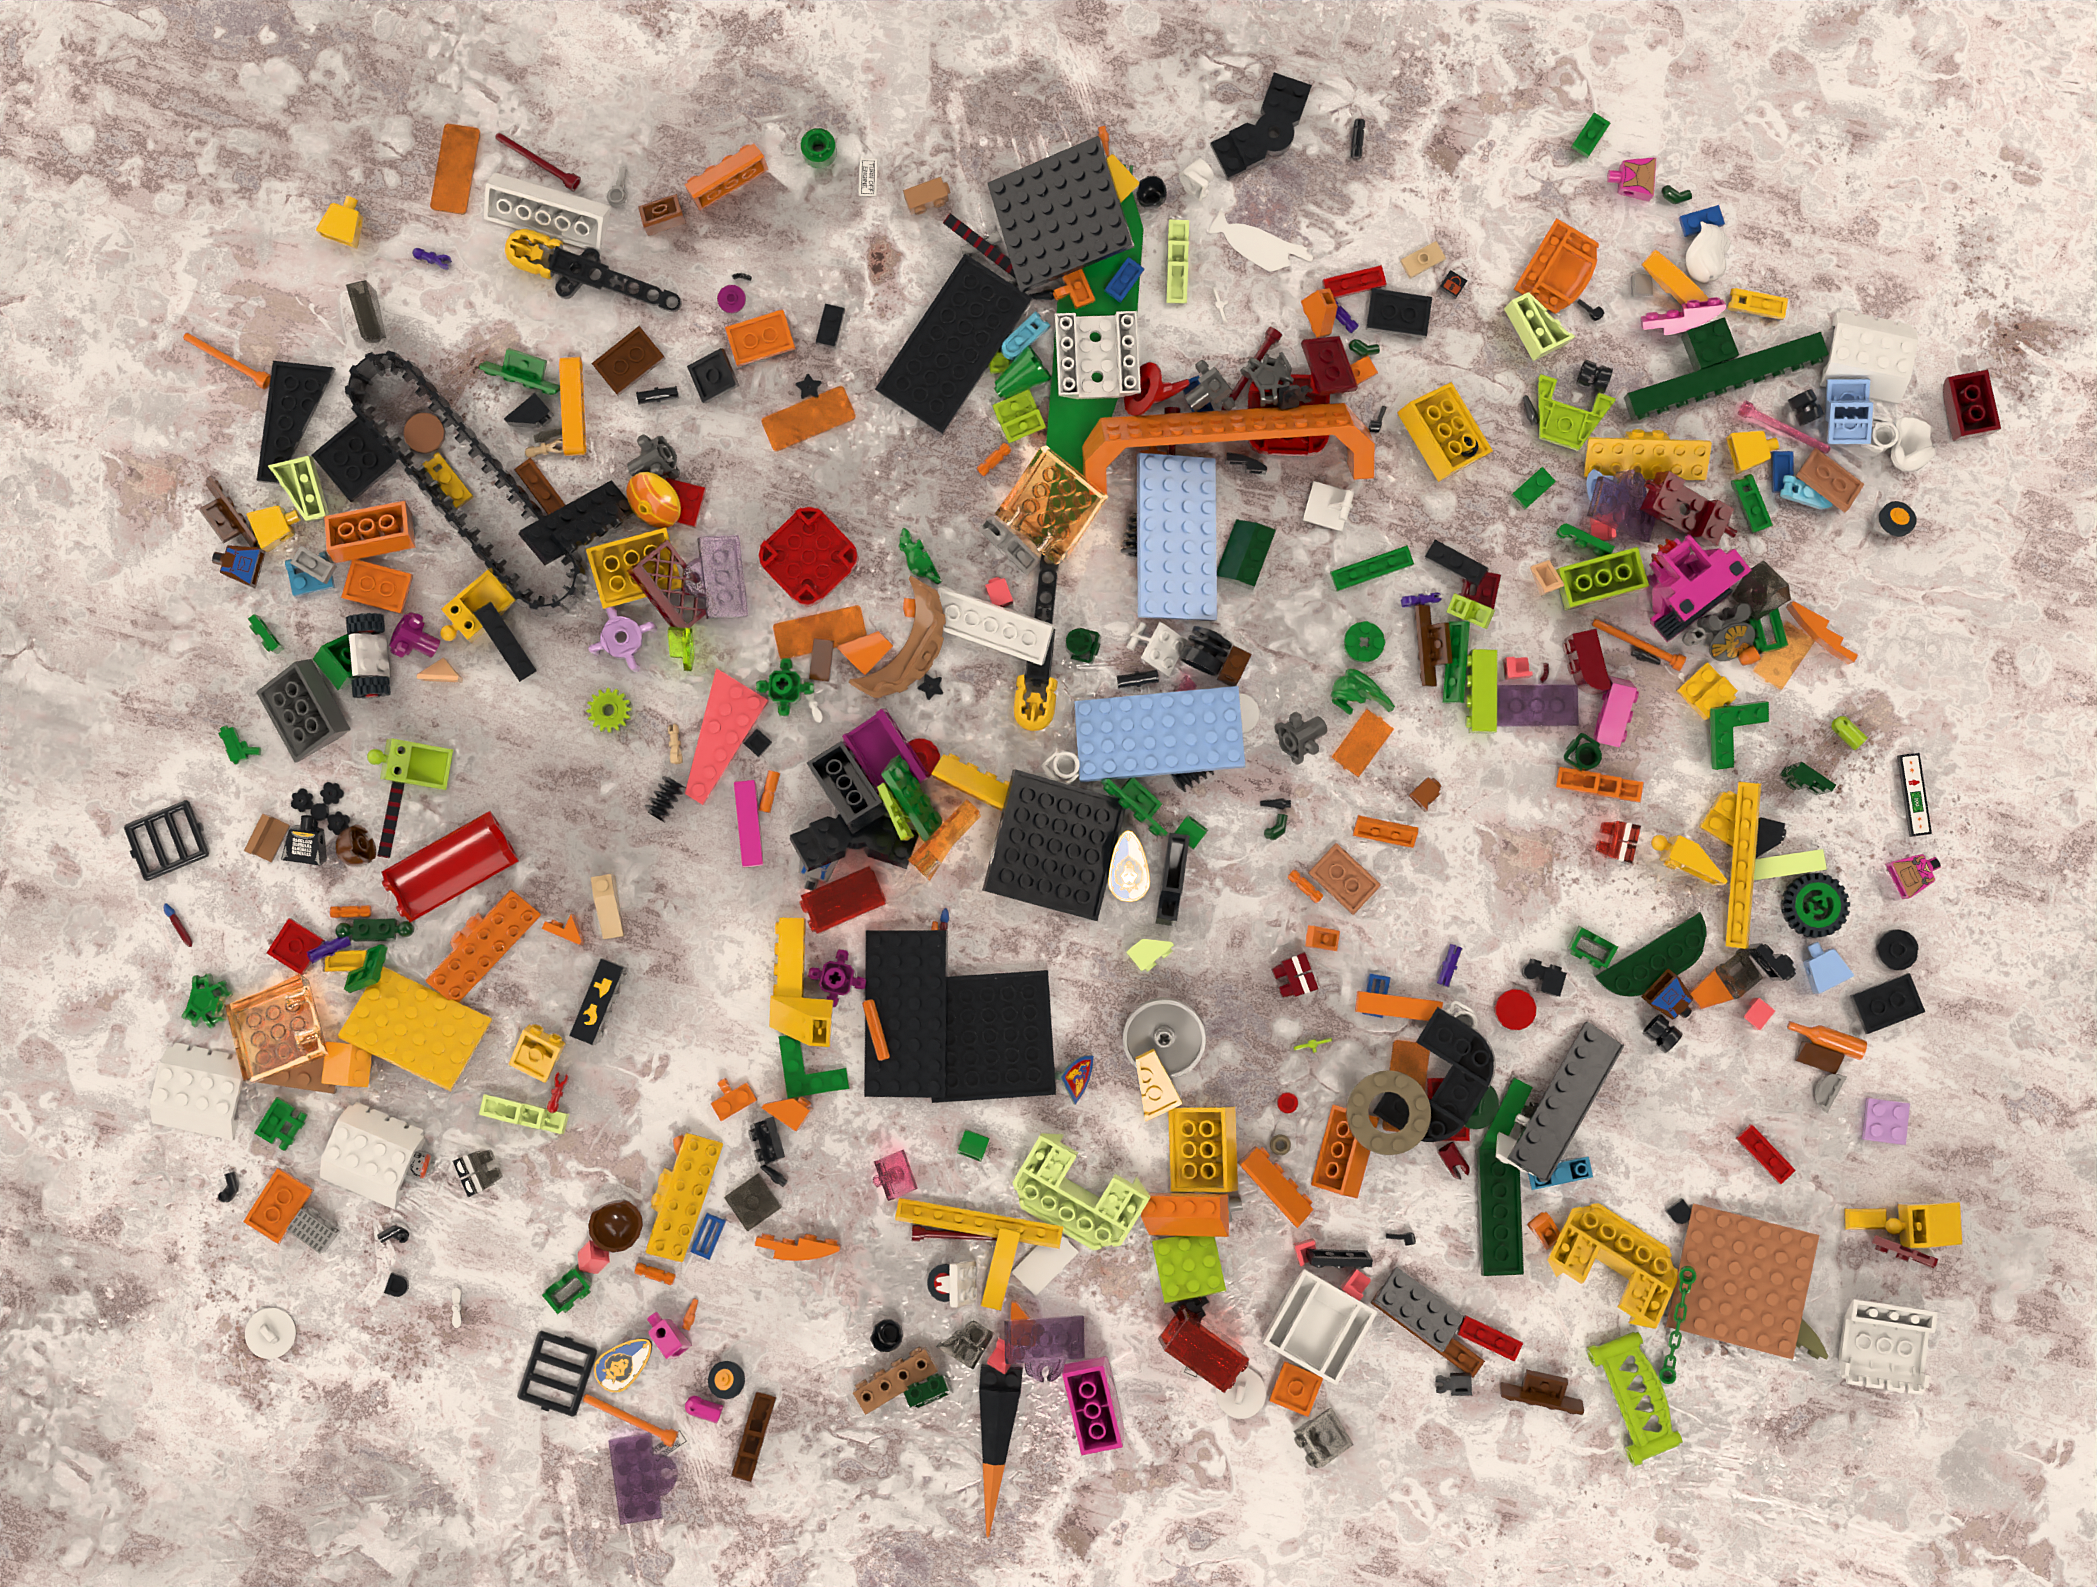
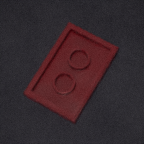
M1340 336L1302 340L1301 346L1319 395L1357 390L1358 385Z

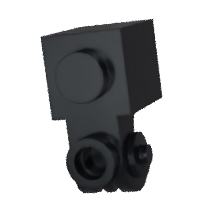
M1530 958L1528 964H1525L1521 969L1522 976L1529 980L1538 977L1539 983L1536 991L1560 997L1567 973L1561 971L1562 967L1552 964L1549 967L1541 966L1542 961Z

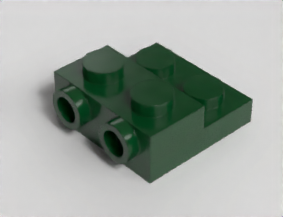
M1803 762L1790 766L1787 765L1780 773L1781 779L1786 782L1785 785L1792 790L1806 788L1814 795H1821L1832 792L1836 787L1835 783Z
M936 1373L927 1377V1382L922 1384L915 1382L908 1385V1390L903 1393L909 1408L916 1410L952 1394L953 1390L951 1385L947 1383L945 1376H939Z

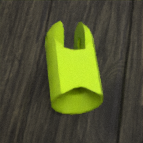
M1839 716L1832 721V730L1853 750L1858 749L1867 740L1868 737L1848 717Z

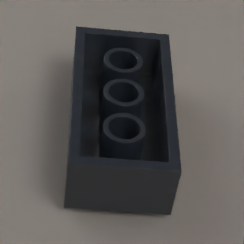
M842 741L807 762L812 774L852 834L887 813L882 800Z

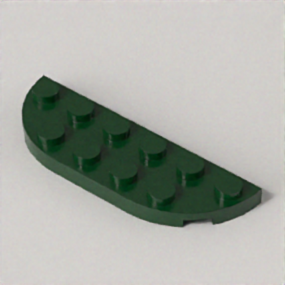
M1698 912L1595 975L1594 978L1603 988L1613 994L1634 997L1643 995L1667 969H1670L1676 975L1689 969L1702 955L1707 937L1706 924L1701 912Z

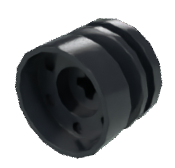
M1194 626L1192 633L1196 636L1190 635L1188 640L1195 646L1185 645L1179 659L1194 669L1217 677L1223 663L1216 657H1227L1228 653L1224 649L1230 650L1232 643L1211 629Z

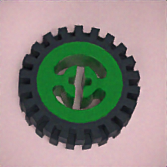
M1812 873L1793 880V883L1787 886V891L1783 893L1785 897L1781 900V904H1783L1784 909L1781 910L1786 916L1784 920L1790 923L1788 926L1791 929H1795L1796 933L1803 934L1805 937L1818 938L1834 934L1835 931L1842 928V924L1846 923L1847 919L1845 918L1850 913V911H1847L1848 907H1850V902H1847L1849 895L1848 893L1845 894V887L1843 885L1840 886L1837 879H1832V876L1823 875V873ZM1810 891H1816L1817 896L1807 898L1810 902H1804L1803 909V899ZM1811 902H1818L1817 907L1820 909H1813L1815 905ZM1829 905L1825 917L1821 920H1815L1814 915L1824 913L1821 909H1827Z

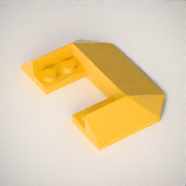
M1599 1203L1571 1209L1547 1259L1556 1277L1565 1273L1580 1284L1585 1282L1595 1259L1624 1276L1629 1282L1617 1307L1631 1316L1628 1323L1653 1329L1657 1328L1679 1279L1677 1277L1678 1270L1677 1268L1674 1269L1670 1258L1672 1257L1670 1248Z

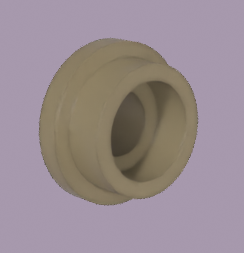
M1278 1134L1271 1139L1270 1148L1276 1155H1285L1291 1148V1142L1287 1136ZM1278 1141H1283V1148H1277L1276 1144Z

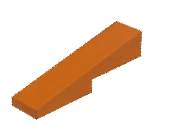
M1357 991L1355 1012L1429 1021L1437 1007L1443 1008V1002Z

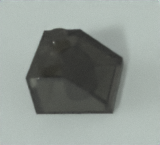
M1764 560L1752 567V571L1742 577L1732 593V597L1739 604L1744 602L1750 604L1752 610L1750 615L1756 621L1791 600L1789 584Z

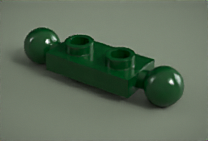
M395 918L354 919L353 926H350L348 923L338 924L335 933L340 938L346 936L349 938L353 935L352 940L354 942L396 941V934L405 938L410 937L414 933V926L409 921H403L397 925Z

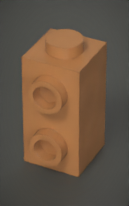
M941 177L903 190L911 215H921L929 208L944 206L949 201L948 194L951 193L948 183H943Z

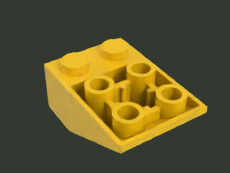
M770 996L769 1027L808 1046L830 1047L833 1000Z

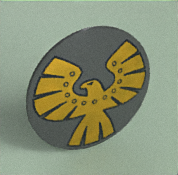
M1743 622L1734 623L1723 628L1710 643L1709 653L1711 657L1717 661H1729L1737 658L1743 650L1752 645L1755 639L1754 628L1750 624Z

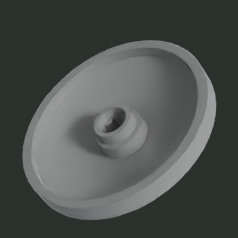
M1154 998L1140 1004L1131 1012L1123 1029V1047L1131 1064L1137 1069L1135 1057L1155 1049L1170 1078L1179 1077L1192 1070L1203 1056L1206 1046V1031L1201 1017L1187 1003L1174 998Z

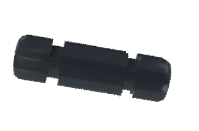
M1356 118L1353 127L1351 158L1360 159L1363 151L1365 120Z

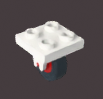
M975 1260L942 1264L933 1268L927 1279V1286L931 1296L938 1301H950V1307H961L976 1303L977 1288L975 1287V1278L977 1277V1267L975 1266Z

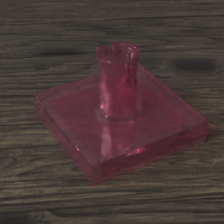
M904 1149L874 1161L878 1175L873 1177V1183L877 1188L883 1187L888 1201L918 1189Z

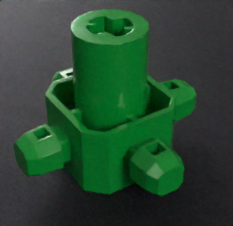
M782 658L780 662V669L782 671L772 672L769 675V682L766 680L757 681L756 691L760 693L768 691V696L775 704H780L778 706L779 716L788 717L791 709L789 704H797L801 700V693H804V695L813 694L814 684L810 682L802 684V678L795 671H791L793 669L791 659ZM787 683L788 686H785L784 690L780 688L781 685Z

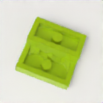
M1030 389L992 405L1008 443L1046 428Z

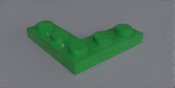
M1768 701L1710 708L1712 769L1734 768L1733 727L1769 722Z
M788 1035L778 1037L787 1098L850 1089L847 1068L806 1074L801 1042Z

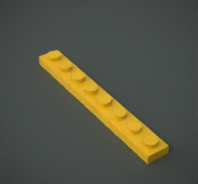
M1738 782L1726 946L1743 949L1749 947L1761 783Z
M903 1198L898 1200L895 1220L994 1238H998L1000 1227L1020 1231L1018 1242L1060 1249L1063 1226Z

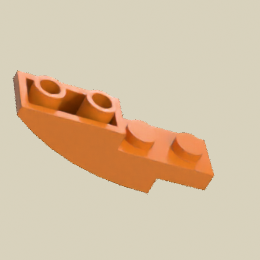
M767 1233L757 1236L755 1246L775 1250L774 1259L790 1261L822 1258L840 1251L842 1246L837 1244V1240L825 1238V1241L817 1240V1236L812 1234H805L804 1237L801 1236L798 1244L795 1243L794 1239L783 1237L782 1240L774 1239V1235Z

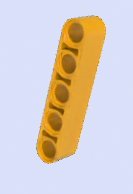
M564 357L559 359L563 452L565 456L586 455L581 357Z

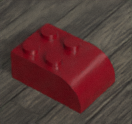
M1988 369L1950 376L1945 379L1943 399L1953 442L1990 435L2001 429Z
M1597 629L1573 633L1565 638L1563 651L1565 655L1568 654V671L1570 675L1573 674L1577 687L1590 695L1602 694L1610 690V681Z

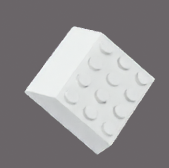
M1304 1269L1290 1287L1261 1341L1273 1350L1337 1386L1378 1311Z

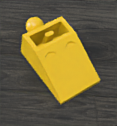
M489 570L485 571L441 608L453 623L441 628L440 635L443 640H454L459 630L468 641L473 643L486 632L473 613L474 611L491 601L500 616H502L515 602L512 595ZM457 608H459V611L457 613H452ZM472 622V627L466 629L465 625H469Z
M1656 835L1652 838L1651 845L1653 849L1663 851L1659 860L1664 862V866L1673 870L1678 868L1714 886L1727 883L1728 880L1698 843L1681 835L1669 837L1668 840L1663 835Z
M1960 1202L1898 1204L1899 1219L1890 1218L1885 1224L1888 1233L1892 1235L1900 1233V1245L1908 1248L1962 1245Z

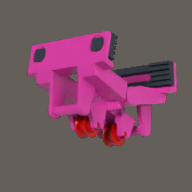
M1687 535L1683 542H1680L1677 538L1674 541L1666 538L1664 546L1658 545L1657 555L1651 554L1652 562L1649 566L1654 574H1649L1647 580L1653 588L1652 610L1655 615L1650 618V624L1667 643L1730 596L1733 592V589L1730 587L1752 571L1736 549H1731L1727 553L1721 548L1703 550L1691 535ZM1689 547L1692 549V551L1695 553V555H1694L1693 553L1690 555V552H1691V551H1690Z

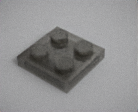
M759 1173L724 1197L747 1232L782 1208Z

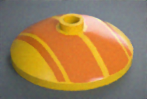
M640 472L629 480L626 488L628 503L634 514L641 521L655 528H668L677 522L681 513L680 501L675 490L666 480L650 472Z

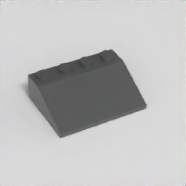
M312 659L295 661L256 692L295 763L338 740L351 730Z

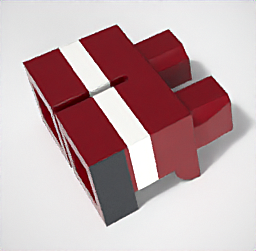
M1305 952L1280 962L1281 964L1271 969L1275 979L1286 976L1288 984L1278 987L1281 997L1292 995L1296 997L1319 989L1313 972L1294 977L1312 970Z

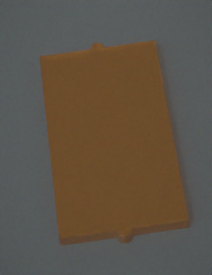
M1786 622L1783 626L1788 646L1765 653L1753 670V672L1764 678L1766 683L1769 682L1780 690L1784 688L1815 642L1814 639L1803 633L1802 629H1797L1789 622Z
M1366 709L1331 758L1342 765L1344 770H1349L1359 778L1394 728L1384 722L1382 717H1377Z

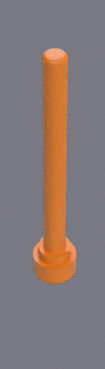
M189 333L184 334L183 339L251 377L256 386L264 390L269 387L270 374L265 371L256 372Z
M1594 619L1592 622L1593 627L1669 662V665L1677 671L1682 669L1687 657L1680 653L1672 655L1598 619Z
M585 1394L583 1402L660 1437L661 1441L664 1442L663 1444L668 1447L673 1446L678 1436V1431L673 1429L663 1430L589 1394Z

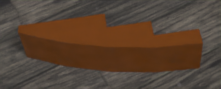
M756 1391L731 1477L752 1482L776 1397Z

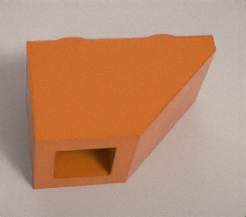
M1330 288L1317 290L1301 300V304L1311 324L1313 333L1316 335V338L1331 335L1338 306Z

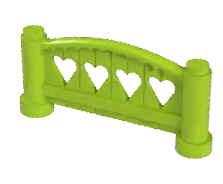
M1631 1332L1597 1347L1592 1345L1586 1348L1588 1358L1593 1367L1603 1366L1633 1442L1632 1445L1625 1447V1451L1633 1467L1643 1464L1642 1461L1678 1447L1683 1443L1680 1433L1672 1431L1666 1394L1656 1371L1645 1354L1640 1350L1643 1339L1639 1332ZM1632 1355L1634 1363L1638 1366L1637 1371L1632 1373L1619 1370L1626 1358ZM1637 1375L1642 1377V1383L1646 1387L1644 1392L1627 1390ZM1645 1395L1650 1397L1649 1403L1653 1405L1651 1412L1635 1410ZM1652 1415L1658 1417L1657 1423L1661 1425L1659 1432L1643 1429Z

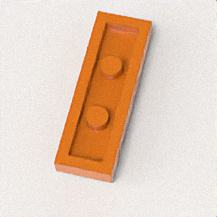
M1360 815L1357 816L1353 829V836L1414 848L1418 835V827Z

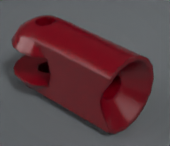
M1454 1142L1446 1144L1437 1151L1454 1178L1461 1180V1175L1455 1167L1460 1165L1462 1171L1467 1176L1469 1175L1470 1167Z

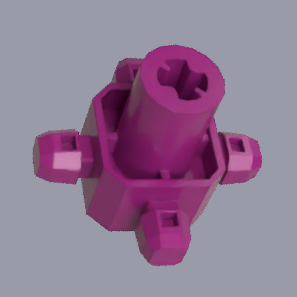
M410 612L408 615L404 614L397 624L389 647H391L390 652L399 657L409 655L414 649L432 658L441 640L422 631L425 624L423 616Z
M842 949L837 951L835 957L837 962L829 961L825 963L822 971L820 968L812 967L808 973L809 978L814 980L820 979L819 986L824 992L830 993L826 1000H833L834 1008L838 1005L840 999L838 995H847L851 992L852 986H855L856 989H865L867 981L859 976L854 978L856 971L852 965L845 964L848 961L849 953L847 950ZM836 972H838V976H841V980L837 981L835 984L832 980V976L835 975Z

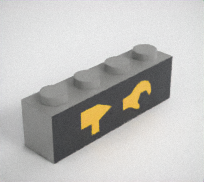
M604 958L600 959L569 1036L591 1045H596L597 1042L600 1043L604 1035L602 1030L604 1023H608L612 1015V1011H610L613 1003L616 1004L620 996V992H618L620 984H624L627 979V967Z

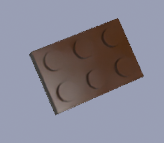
M638 326L591 364L616 395L619 396L666 358L642 328Z

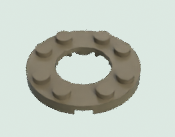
M1379 1071L1366 1076L1353 1088L1347 1101L1346 1118L1352 1135L1364 1148L1380 1155H1397L1411 1150L1424 1138L1430 1124L1431 1108L1425 1091L1413 1078L1397 1071ZM1381 1093H1396L1408 1105V1122L1403 1129L1396 1133L1387 1134L1380 1132L1369 1120L1368 1110L1370 1103L1374 1097Z

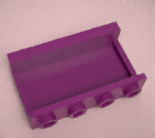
M887 708L880 709L876 712V715L849 733L842 735L844 739L842 741L848 751H852L855 756V762L860 769L863 768L866 778L871 785H874L878 796L879 790L877 787L882 783H886L881 773L892 758L898 755L907 762L911 774L917 778L919 784L930 778V775Z

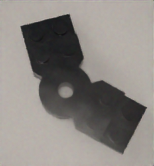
M1274 72L1260 112L1262 116L1256 124L1245 123L1229 131V134L1210 142V146L1227 180L1263 164L1266 155L1276 157L1289 150L1294 138V127L1299 125L1312 85ZM1275 131L1279 136L1273 138L1269 135V132Z
M838 814L836 819L827 816L809 823V828L791 834L789 839L807 872L844 858L848 848H864L867 857L907 869L919 834L916 830L911 829L914 837L909 840H901L892 819L884 815L852 834Z

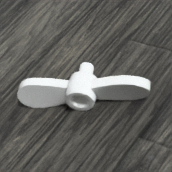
M1213 287L1212 293L1216 300V309L1220 310L1224 323H1228L1223 308L1229 303L1228 301L1223 302L1220 300L1216 287Z
M814 693L805 695L809 701V707L812 709L814 720L817 723L822 722L823 716L818 709V703L814 700Z
M458 1287L452 1291V1324L455 1328L460 1327L462 1322L460 1314L462 1309L460 1304L462 1292Z

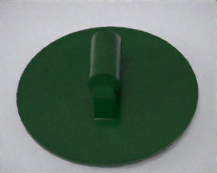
M1491 1085L1465 1125L1466 1128L1482 1129L1494 1121L1499 1110V1098Z

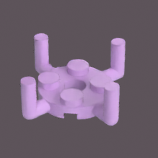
M614 606L608 607L606 611L610 620L604 625L600 635V642L590 645L588 648L589 652L597 656L600 654V650L605 649L613 657L625 658L629 668L633 672H638L640 666L636 663L633 655L642 647V633L647 631L655 633L657 626L653 622H647L639 626L630 618L617 616L618 611ZM619 632L627 634V639L623 643H619L616 640V635Z

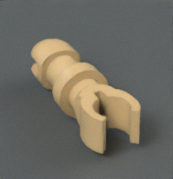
M555 439L549 444L541 443V446L528 447L525 450V455L528 458H533L539 454L548 455L549 452L561 453L563 448H558L555 445L556 443H562L563 439Z
M670 724L668 726V734L670 735L669 747H671L670 762L681 764L683 763V757L679 746H681V741L678 739L679 728L677 724H673V726Z

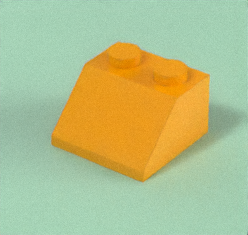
M326 1041L321 1083L368 1087L372 1054L350 1043Z

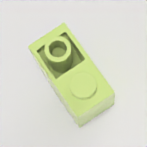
M1141 939L1126 953L1140 971L1145 969L1148 972L1157 965L1156 959L1160 956L1164 959L1173 952L1171 947L1174 944L1168 941Z

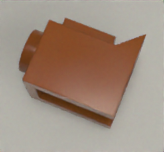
M1427 777L1409 797L1426 812L1428 811V805L1440 795L1439 791L1442 785L1435 778L1430 779Z

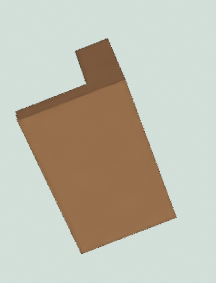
M262 813L244 851L273 862L291 825Z

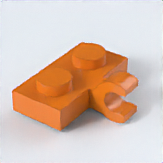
M1082 269L1063 276L1062 279L1065 286L1057 288L1053 292L1056 301L1070 295L1075 309L1095 301Z
M724 1078L717 1083L724 1096L712 1102L711 1105L720 1121H723L758 1099L748 1082L732 1090L729 1082Z

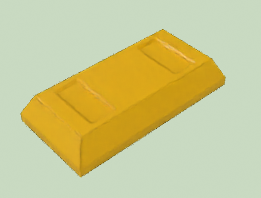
M367 950L338 951L331 957H325V972L353 971L363 967Z
M1887 1208L1845 1209V1230L1886 1229Z

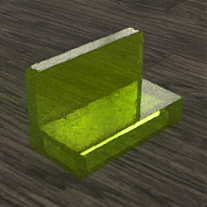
M668 627L670 657L682 658L684 671L692 672L695 659L693 629Z

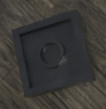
M723 348L687 366L702 403L706 404L740 386Z

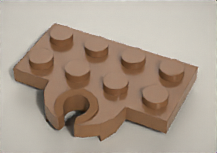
M300 1025L286 1030L279 1042L258 1040L252 1082L331 1094L336 1093L337 1085L321 1083L325 1049H322L320 1034L309 1026L305 1028L306 1039L304 1042L297 1039V1033L301 1029Z

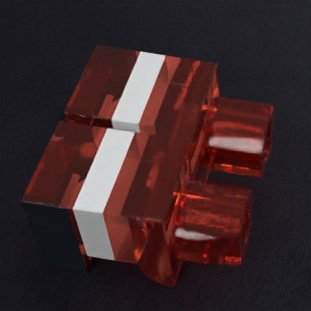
M1621 821L1602 822L1600 833L1609 835L1608 842L1597 841L1595 852L1605 855L1604 858L1616 860L1627 865L1633 864L1636 845L1634 844L1638 842L1641 825Z

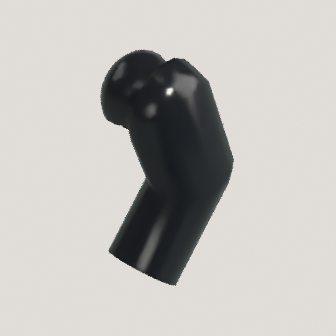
M235 1171L224 1174L227 1186L218 1194V1199L222 1203L232 1201L239 1191Z
M393 1225L377 1234L381 1243L391 1238L399 1240V1243H405L408 1241L409 1232L405 1228Z

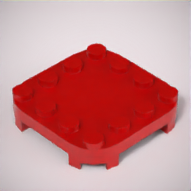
M1291 374V377L1294 379L1292 385H1298L1299 387L1308 385L1313 389L1312 392L1306 394L1311 398V401L1308 403L1299 401V406L1330 404V394H1318L1312 374ZM1252 381L1248 392L1247 409L1277 407V405L1273 406V404H1265V407L1260 406L1259 390ZM1272 389L1264 390L1265 396L1272 395ZM1329 435L1248 440V443L1253 451L1263 455L1308 457L1323 451L1328 442Z
M800 507L766 541L762 542L759 560L764 570L795 602L811 607L823 601L854 571L859 557L852 541L838 529L823 511L813 507Z

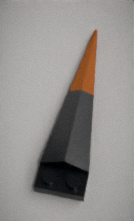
M981 1364L979 1396L987 1538L991 1532L1021 1394L1023 1368L1010 1367L1006 1374H1003L990 1365Z

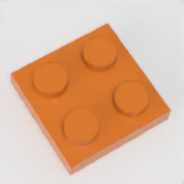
M1284 1361L1269 1401L1309 1417L1323 1378L1311 1371Z

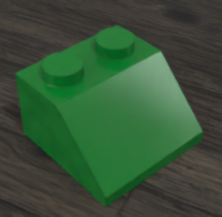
M348 634L322 645L313 658V661L337 690L351 685V680L362 677L352 675Z

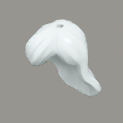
M1701 222V232L1688 248L1686 265L1693 279L1706 283L1717 280L1725 273V254L1728 252L1731 243L1718 226Z
M1911 416L1902 417L1894 423L1898 429L1899 437L1896 444L1892 446L1891 459L1894 466L1899 470L1915 472L1925 466L1936 454V449L1931 441V433L1934 431V428L1918 418Z

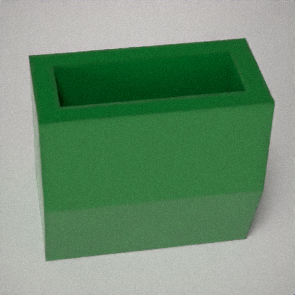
M1187 815L1174 833L1189 835V847L1194 850L1208 829L1190 815Z
M965 1129L957 1154L981 1162L990 1138Z

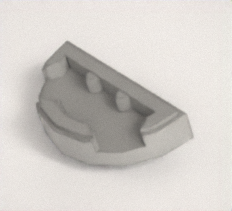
M1829 1074L1817 1083L1815 1100L1819 1108L1825 1113H1828L1847 1076Z

